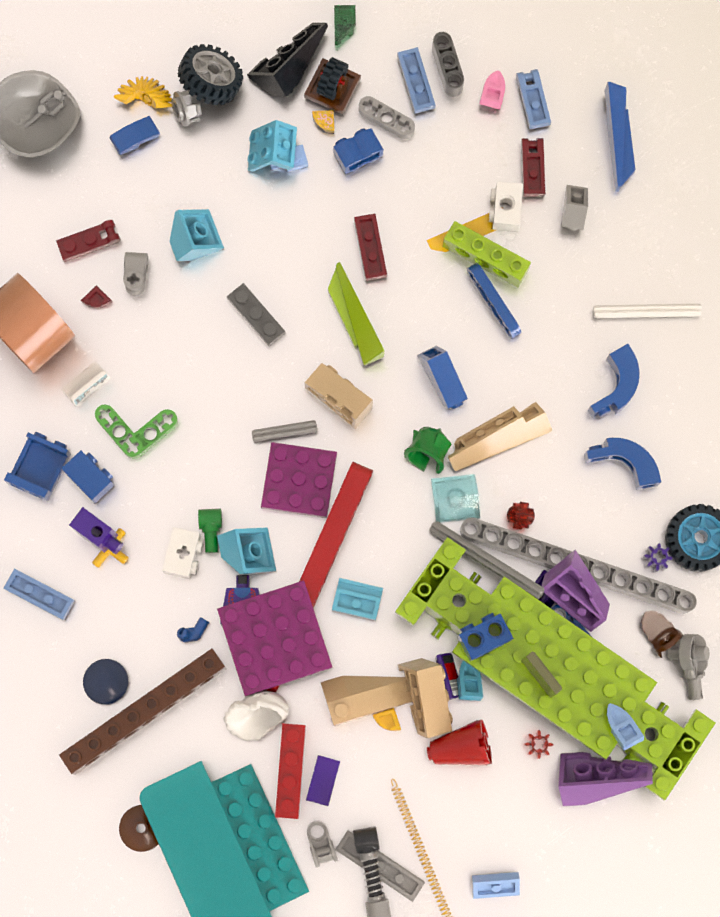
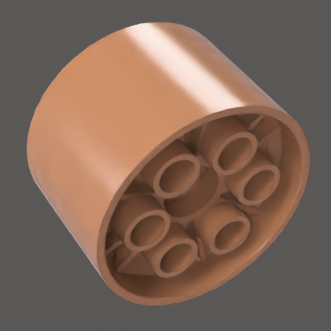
M17 273L0 288V339L34 374L75 337V334L31 284Z

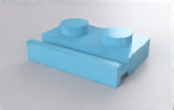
M339 578L332 611L376 621L383 588Z

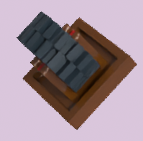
M331 57L329 61L322 58L304 93V98L343 115L361 80V75L349 70V64L334 57Z

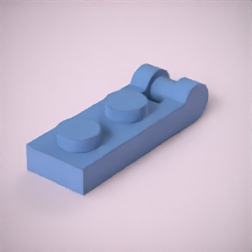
M538 69L531 70L530 73L525 74L523 72L516 73V80L520 89L529 130L551 125ZM530 81L533 82L532 85H527V84H526V82H530Z

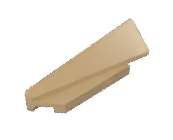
M536 402L522 412H519L513 406L457 438L454 443L455 451L448 455V459L452 468L458 471L551 432L552 428L545 411Z

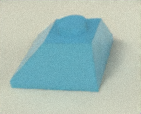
M209 209L177 210L175 212L169 242L177 261H193L224 249Z
M268 527L233 529L217 536L221 558L238 573L252 574L276 571Z

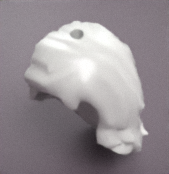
M264 690L248 695L242 701H235L230 705L228 712H225L224 722L226 723V729L230 730L232 735H236L243 740L258 741L261 737H265L267 732L274 730L277 725L285 722L289 714V707L285 699L276 692Z

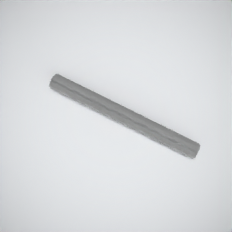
M440 522L432 523L429 529L432 534L443 541L447 537L466 549L465 555L503 578L505 576L536 599L542 597L545 591L542 586Z

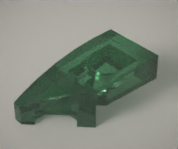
M334 5L335 46L341 44V40L346 36L350 37L354 34V27L356 26L355 5Z

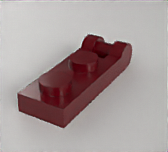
M522 138L523 197L545 196L544 139L528 140V138ZM529 149H536L537 153H529Z
M106 220L100 225L56 240L63 261L67 262L120 242V236L114 229L116 227L114 221ZM106 232L107 237L102 239L100 234Z

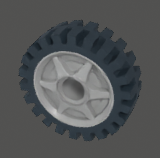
M200 44L199 47L198 45L190 47L183 56L177 73L178 77H180V84H184L183 88L185 91L190 90L189 94L192 97L197 95L196 99L199 101L204 99L206 104H209L210 101L212 105H218V103L224 105L231 102L238 93L243 81V71L239 69V63H234L235 58L233 56L228 57V52H220L221 48L219 47L213 49V45L208 44L206 47L205 44Z

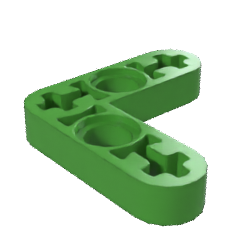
M100 405L95 411V418L124 454L131 459L141 457L175 429L178 424L175 412L165 409L133 433L110 405ZM102 411L106 413L110 411L109 417L113 421L111 425L105 418L100 419ZM164 416H173L171 418L172 424L165 423L161 426L164 431L160 432L155 423L158 422L160 426L164 422ZM115 427H124L126 431L124 436L115 437L113 435ZM150 428L157 431L156 437L152 440L144 437L145 431ZM128 438L133 445L138 444V451L136 453H134L133 451H131L130 453L128 452L130 448L128 444L124 442Z

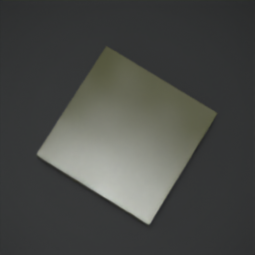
M532 651L521 660L550 698L562 690L561 685L535 652Z

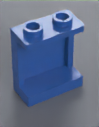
M28 432L26 435L27 441L11 473L7 472L4 481L13 487L48 502L63 472L61 468L68 462L71 453L66 449L67 445L55 440L52 443L47 441V437L39 432H35L34 435Z

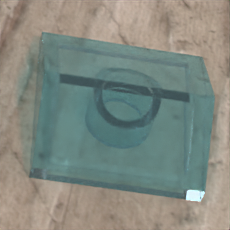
M475 474L431 479L435 521L441 523L461 521L467 518L480 519L479 494Z

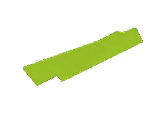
M338 262L328 286V293L354 348H359L361 359L365 366L383 358L385 351L341 263Z

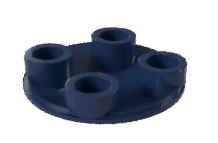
M112 659L95 661L87 668L83 677V688L86 695L98 704L107 705L118 702L128 688L127 671L119 662Z

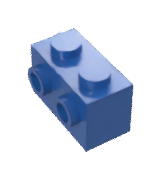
M80 450L61 469L95 504L114 486L111 481L113 476L105 468L100 470L95 465L98 461L89 452L85 455Z

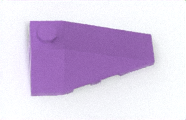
M586 752L562 753L560 755L558 787L563 806L587 805L653 784V765L651 763L628 759L622 762L611 760L610 756L605 760L603 758L591 757V753Z

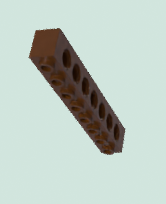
M211 648L59 754L60 758L70 773L76 775L227 668L213 648Z

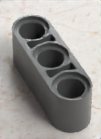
M438 32L433 38V56L444 91L449 96L455 97L460 95L463 90L464 75L451 36L447 32ZM445 43L447 46L439 47L437 44ZM451 62L453 65L447 67L443 63ZM456 81L459 85L452 86L449 82Z

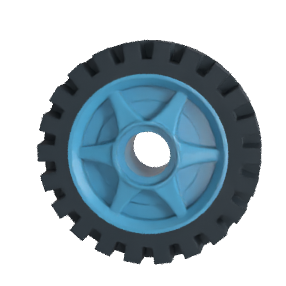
M694 504L680 510L671 519L666 529V547L669 548L670 556L675 559L677 564H681L685 569H691L690 571L702 572L716 568L720 565V510L718 508L714 509L711 505L705 506L704 504ZM695 533L703 534L705 538L704 543L696 541Z

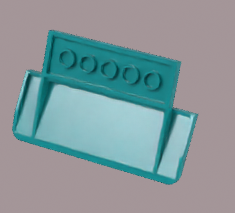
M199 761L145 787L141 791L139 796L140 803L191 917H272L270 911L309 892L251 764L211 782L202 761Z

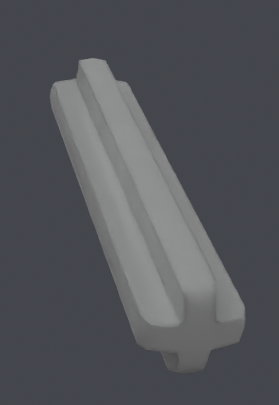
M315 420L255 429L252 431V438L254 442H262L316 433L317 424Z

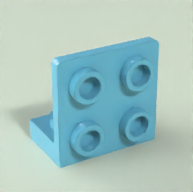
M274 120L252 130L249 137L248 171L253 172L270 164L287 170L293 169L297 127Z

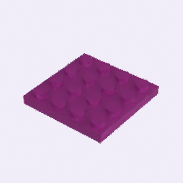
M304 580L217 608L245 697L332 668Z

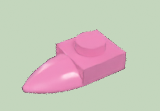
M500 71L493 72L486 79L479 104L500 110L505 93V80Z

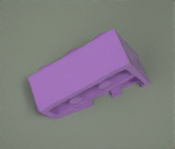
M575 549L545 574L542 587L545 589L544 593L592 632L607 620L610 603Z

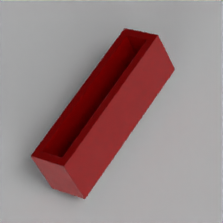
M282 723L276 818L299 819L306 725Z

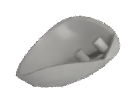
M35 70L14 73L0 82V144L12 153L28 158L45 155L61 145L78 124L80 118L78 103L68 89L50 74Z

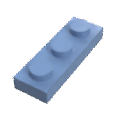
M418 47L397 52L414 113L435 109V101Z
M16 569L13 570L3 588L62 620H65L75 601Z

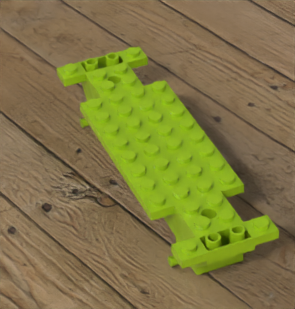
M447 537L395 613L414 626L425 610L438 623L431 633L434 637L437 631L440 630L435 637L438 640L445 629L459 635L462 633L460 629L471 623L475 627L482 623L481 618L491 613H494L495 616L501 614L514 638L512 641L471 662L460 641L452 653L605 760L616 745L621 748L611 733V726L607 717L608 704H614L625 710L644 735V740L624 750L623 752L626 756L623 760L628 759L651 763L655 770L653 773V784L644 787L665 801L716 722L697 709L694 710L684 727L664 715L669 708L664 702H661L657 709L645 702L658 682L505 576L492 594L486 592L476 585L480 578H482L480 575L473 581L477 575L476 572H473L472 576L468 579L453 569L466 549ZM461 596L465 601L464 606L456 607L452 602L453 597ZM493 624L488 628L492 636L500 635L501 631L497 625ZM470 635L468 643L472 647H477L480 645V639L476 635ZM532 651L536 653L562 687V690L551 698L521 662ZM647 728L655 732V739L653 741H649L645 737Z

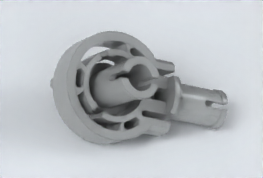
M684 634L679 647L672 646L668 649L669 660L680 661L684 672L682 677L687 679L688 699L690 700L703 698L701 679L705 676L704 670L708 666L710 656L706 641L699 634Z

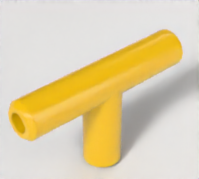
M118 528L116 531L118 534L117 539L120 541L126 532L121 528ZM108 549L105 553L100 551L92 561V564L97 568L100 567L109 554L122 564H125L129 557L121 551L114 554Z

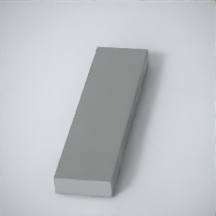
M347 830L335 850L362 868L364 865L360 860V854L356 852L354 835ZM377 850L379 856L377 858L379 861L378 866L380 867L379 873H381L380 879L383 880L382 882L413 902L425 881Z

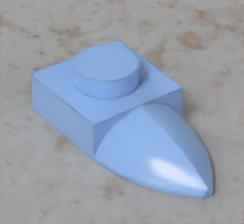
M611 703L608 704L607 717L611 726V733L623 751L643 741L644 735L632 717L622 708Z

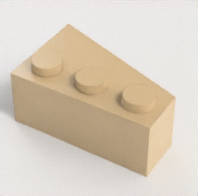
M321 363L304 382L305 388L354 429L358 427L372 410L373 399L356 388L348 379L338 375V372L331 365L326 366Z
M423 658L397 664L399 671L404 670L407 684L404 685L405 692L410 691L413 705L410 706L417 733L423 737L431 738L452 732L451 724L453 718L448 708L449 694L445 689V671L441 664Z

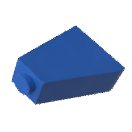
M434 346L418 354L417 356L442 404L448 409H455L463 405V401L468 398L448 352L438 346Z

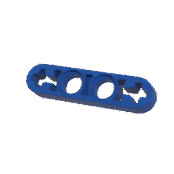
M476 262L468 267L467 272L506 334L511 339L521 334L517 321L481 266Z

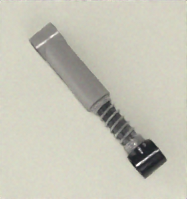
M376 826L353 830L356 852L360 854V860L364 865L362 867L365 871L363 875H365L366 879L364 881L367 883L365 888L368 889L366 894L369 895L367 897L368 902L365 903L367 917H391L389 901L385 898V893L382 892L383 886L381 882L383 880L380 879L381 873H379L380 867L377 860L379 857L377 850H380Z

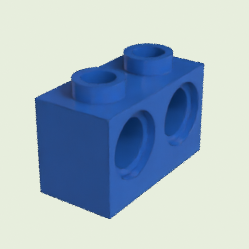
M491 613L481 618V624L474 627L473 623L460 629L462 633L457 638L470 662L514 639L501 614L495 616L494 613ZM494 624L500 628L499 636H492L489 633L488 628L490 625ZM476 635L480 639V645L477 647L470 646L468 637Z

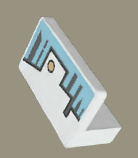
M95 361L61 388V390L77 407L108 382L110 378L106 371Z

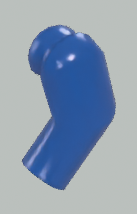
M200 617L194 627L180 628L177 631V637L181 642L185 643L198 641L210 622Z

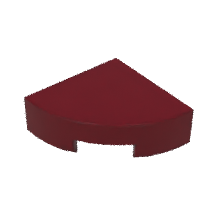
M96 285L81 299V302L91 308H103L111 304L112 300Z

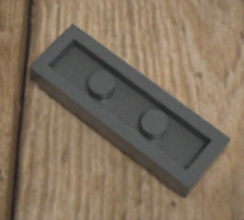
M244 283L227 296L230 303L268 347L286 334L281 325Z

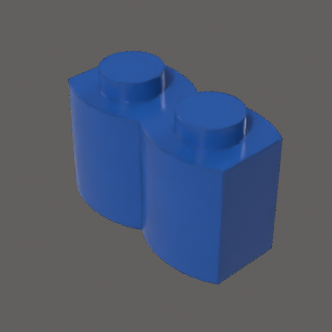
M365 128L360 129L354 134V137L342 138L333 147V153L345 174L383 156L384 151L372 128L367 130Z

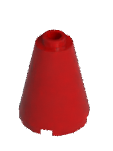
M473 721L431 741L430 747H427L429 760H433L434 764L487 766L492 764L491 746L488 745L487 738L489 737L484 721Z

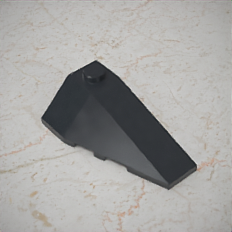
M311 23L292 38L293 42L291 44H287L284 47L280 46L276 49L278 54L269 60L265 57L247 74L248 78L272 96H289L299 84L328 28L327 23Z

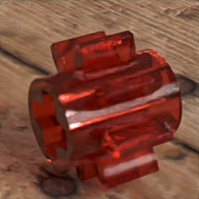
M520 501V503H513V506L508 509L507 519L508 522L513 523L514 529H528L529 525L533 523L535 513L534 509L528 508L529 503Z
M537 730L535 737L529 733L528 737L531 740L524 743V746H529L530 748L528 755L536 753L537 759H540L541 753L547 756L550 755L547 751L548 747L553 746V743H548L547 740L550 735L541 736L540 730ZM534 740L543 741V750L534 748L536 745Z

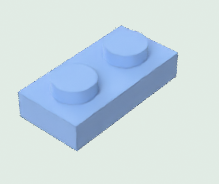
M519 872L473 875V899L520 895Z

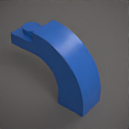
M629 344L610 353L606 360L616 376V388L610 395L589 407L588 412L592 418L596 415H599V417L606 415L611 411L610 407L616 415L629 403L635 394L640 372L637 358Z
M614 437L606 438L604 448H602V445L591 446L584 454L585 463L614 459L626 464L633 474L636 490L656 487L661 483L659 469L653 457L645 448L631 440Z

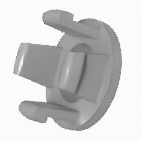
M190 90L174 92L171 100L172 109L177 121L181 122L185 127L189 126L192 122H199L200 118L198 116L202 114L200 104H192L191 95L189 94Z

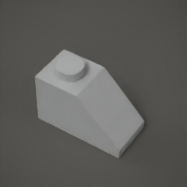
M567 185L562 213V227H566L569 230H583L588 210V188Z

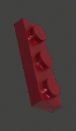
M376 214L354 217L365 280L387 278Z

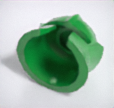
M422 427L419 431L413 430L412 444L404 450V457L413 466L424 472L430 460L429 457L423 454L425 453L436 460V473L439 474L444 470V457L452 444L442 433L441 428Z

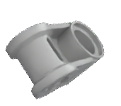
M125 252L123 281L126 291L130 295L138 296L145 289L148 253Z
M319 820L311 822L307 828V836L315 867L317 868L320 864L331 860L338 861L326 825ZM315 825H319L324 829V834L320 838H315L311 835V828Z

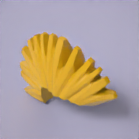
M141 76L140 80L136 77V84L129 79L127 80L129 86L121 85V88L117 89L120 94L114 95L115 99L124 104L131 103L134 99H140L154 109L172 107L170 103L172 100L170 98L171 94H168V90H163L165 88L164 85L157 86L159 81H154V78L148 81V77L145 80L143 76Z

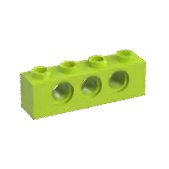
M456 221L453 222L443 241V247L473 264L477 262L482 269L519 288L531 265L530 261Z

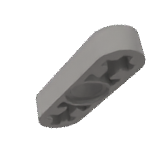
M371 96L363 97L360 100L359 113L362 117L401 139H409L413 136L415 124L411 118ZM372 104V109L365 111V106ZM384 113H389L393 119L386 123L380 117ZM396 119H399L398 124H396V126L393 127L396 123ZM409 125V130L401 131V126Z

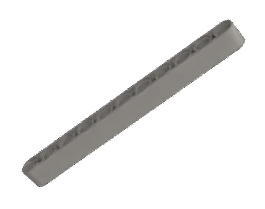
M467 518L460 527L461 536L470 542L549 569L557 565L551 561V554L557 553L563 560L572 552L476 518ZM473 524L477 532L475 534H468L465 531V526ZM490 531L495 532L498 540L494 542L489 541L486 533ZM516 539L519 542V548L511 549L508 546V540ZM529 547H538L540 555L532 556L529 553ZM579 554L598 586L680 614L692 611L697 605L696 596L689 591ZM594 568L602 569L604 577L601 579L595 577L593 573ZM616 575H621L625 578L624 586L617 585L615 582ZM641 582L646 585V593H640L637 590V583ZM659 590H665L668 593L667 601L659 598ZM681 597L689 600V608H684L680 605Z

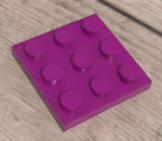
M271 442L261 508L327 518L337 452Z

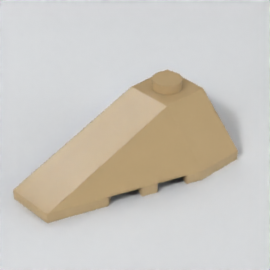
M340 676L321 682L334 726L413 702L410 691L405 692L406 677Z

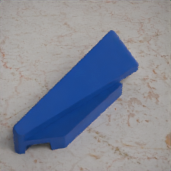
M607 82L604 90L607 108L606 121L615 192H618L634 174L636 169L628 109H626L627 90L624 86Z

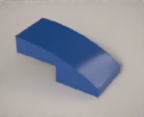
M147 116L116 131L109 138L119 155L138 149L142 143L158 138L160 132L151 117Z

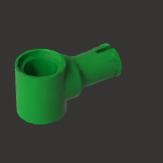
M221 508L199 509L198 523L199 529H202V533H204L205 553H217V536L220 528H222Z

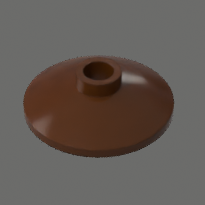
M137 805L127 810L119 824V834L123 843L131 850L137 852L149 851L158 846V841L142 805ZM139 824L145 825V831L143 833H139L137 831V826Z

